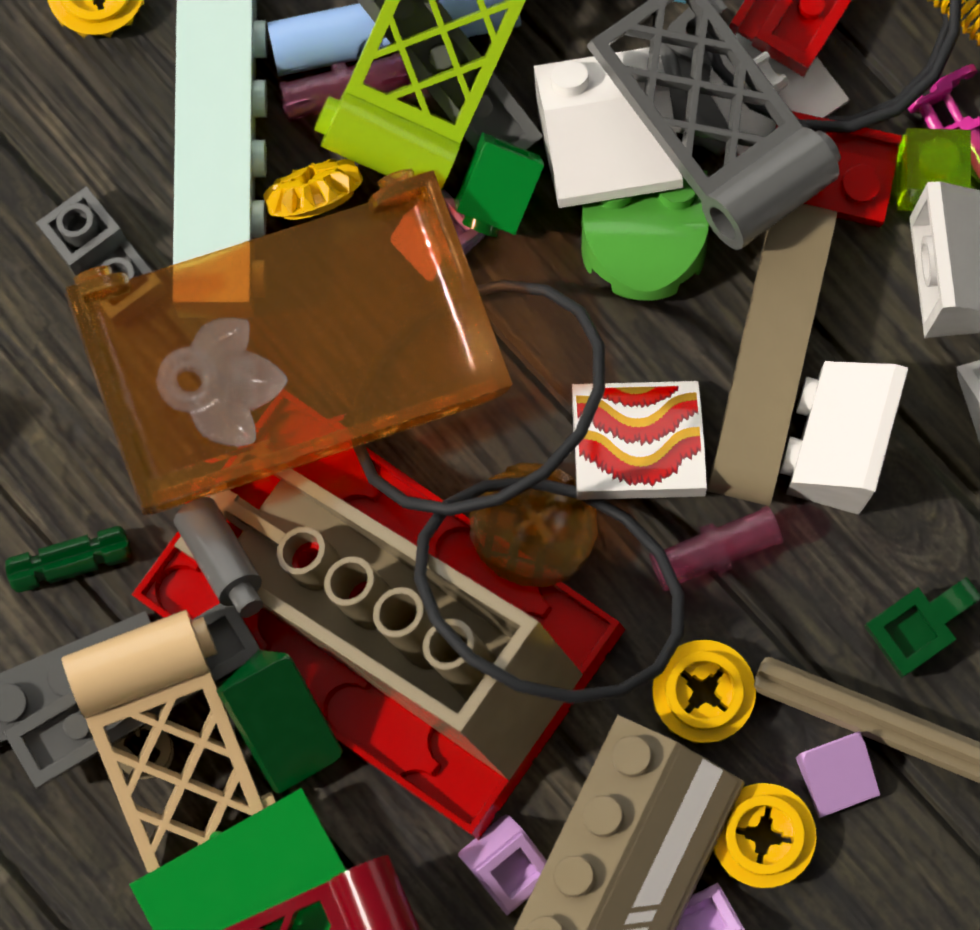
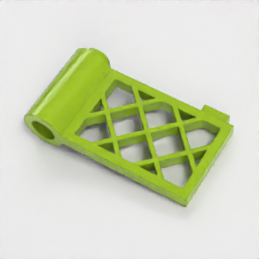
M385 0L340 100L328 96L314 128V131L324 135L320 147L436 198L450 173L462 139L526 0H504L486 7L484 0H476L480 10L446 23L442 19L436 0H428L438 26L404 39L401 37L393 16L401 0ZM505 10L495 32L490 15ZM483 18L491 39L490 46L485 56L460 65L447 31ZM390 25L396 42L379 48ZM441 34L453 68L418 81L406 47ZM399 50L411 84L386 93L364 83L374 59ZM479 68L469 89L463 73ZM457 76L465 100L455 123L429 111L421 89ZM415 92L420 107L400 99V97Z

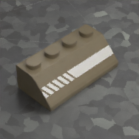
M617 715L514 930H676L745 782L677 741Z

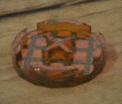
M521 462L507 467L505 472L498 473L494 477L491 476L488 480L525 477L541 468L544 464ZM556 469L547 478V480L576 486V480L568 473ZM532 488L502 505L471 511L469 514L470 538L479 558L498 576L520 586L547 587L568 580L586 563L598 535L597 511L594 507L576 498ZM500 491L486 492L478 497L496 494Z

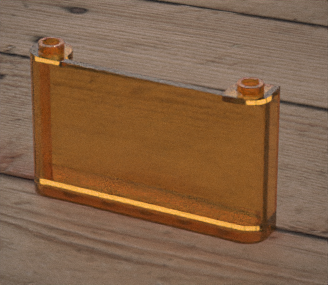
M413 169L394 172L377 182L380 190L370 197L368 203L129 279L127 273L123 272L113 273L111 266L108 265L86 270L74 277L75 284L66 287L65 296L143 515L167 511L185 505L195 499L209 497L482 405L502 396L511 388L513 384L434 170L415 176Z

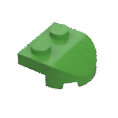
M683 177V188L582 204L581 252L584 265L589 274L595 271L601 278L609 282L614 294L633 300H659L675 295L681 283L689 279L694 273L700 274L706 257L709 223L702 210V201Z

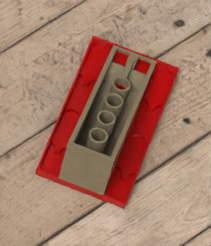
M281 389L203 496L215 500L262 579L261 587L257 593L263 602V607L255 615L243 619L261 650L286 653L292 658L340 744L479 840L495 818L497 811H500L532 765L534 758H537L569 712L570 706L574 705V703L516 692L465 662L432 626L414 581L418 535L434 513L403 508L371 485L351 444L352 437ZM366 447L378 475L405 495L438 502L443 501ZM463 513L446 516L430 539L426 577L442 618L475 654L521 680L572 691L585 689L606 659L607 653H610L626 630L618 620L560 580L547 584L521 583L500 574L482 557L473 538V520ZM178 531L131 594L161 618L187 609L192 620L220 603ZM476 533V537L483 550L486 535ZM493 537L491 553L508 556L509 545L499 538ZM517 553V559L532 562L521 553ZM490 560L502 572H505L506 563ZM515 566L514 577L521 580H532L533 570ZM542 572L541 581L555 578L551 574Z

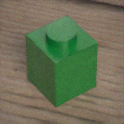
M482 132L454 199L456 212L465 215L462 223L479 233L491 237H497L500 229L515 235L544 167L540 155Z

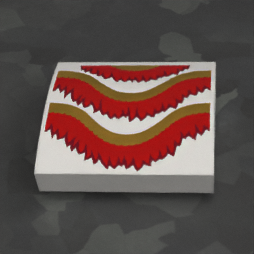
M698 381L605 383V392L588 432L575 448L577 500L705 497L707 490ZM572 384L573 432L591 394L593 384Z

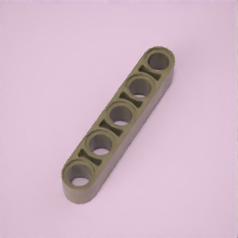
M802 204L766 232L707 488L708 492L767 506L771 504L834 232L837 211Z

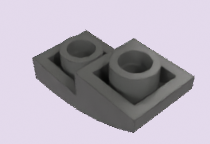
M87 186L36 222L39 229L116 330L167 294L160 280L128 242L121 228Z

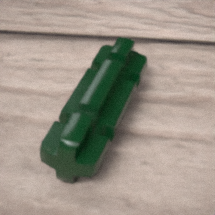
M114 526L97 531L98 537L90 539L87 534L38 549L39 554L35 556L26 552L9 557L5 561V570L9 584L15 592L21 593L40 587V581L47 580L51 584L99 570L98 564L105 562L109 567L126 562L132 557L127 533L123 527Z

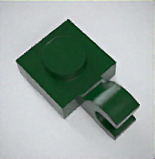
M967 577L931 602L928 601L920 588L917 587L867 622L864 627L902 679L957 640L946 624L980 600V594Z

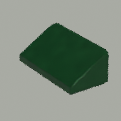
M258 650L216 690L274 792L281 793L333 764L344 754L294 661L288 654Z

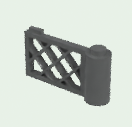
M648 0L593 38L588 43L587 48L700 198L705 218L715 234L729 247L735 250L742 249L837 180L840 174L838 165L841 159L840 152L834 141L822 131L815 132L801 125L720 16L727 9L722 0H685L697 16L695 36L663 29L665 7L674 0ZM653 16L652 27L640 25ZM707 31L713 39L706 38ZM624 35L650 40L647 70L625 66L610 45ZM661 43L693 49L690 78L657 72ZM704 51L727 56L735 67L733 87L701 81ZM637 81L645 83L644 91ZM745 82L751 90L744 89ZM656 85L688 91L685 121L665 118L654 106ZM699 94L731 100L728 130L696 124ZM742 102L764 106L779 127L765 137L739 132ZM675 133L683 134L682 142ZM694 136L726 142L724 165L710 177L706 176L692 157ZM737 145L750 147L736 157Z

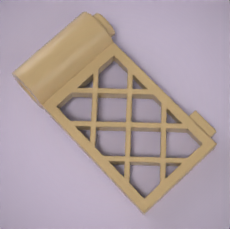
M187 609L62 657L71 690L82 715L87 721L148 873L161 867L156 850L166 830L198 842V845L209 840L210 835L216 831L227 806L252 816L276 802L272 792L262 796L258 793L226 708L216 692L218 688L206 659L218 654L204 617L192 621ZM203 689L211 710L200 733L167 720L177 698ZM162 705L158 715L146 711ZM131 717L151 725L152 728L139 756H135L113 747L105 726ZM215 724H217L223 742L210 737ZM162 730L195 743L181 774L148 761ZM204 748L229 757L234 768L223 791L190 778ZM119 762L133 767L127 781ZM142 771L175 784L162 815L135 803L132 793ZM238 782H240L246 800L233 795ZM185 789L217 801L204 832L171 819ZM143 821L156 825L151 838Z

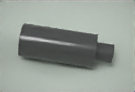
M209 497L198 498L187 503L175 515L174 525L219 602L224 606H235L239 615L243 618L255 615L263 607V602L257 593L261 587L262 579L217 503Z

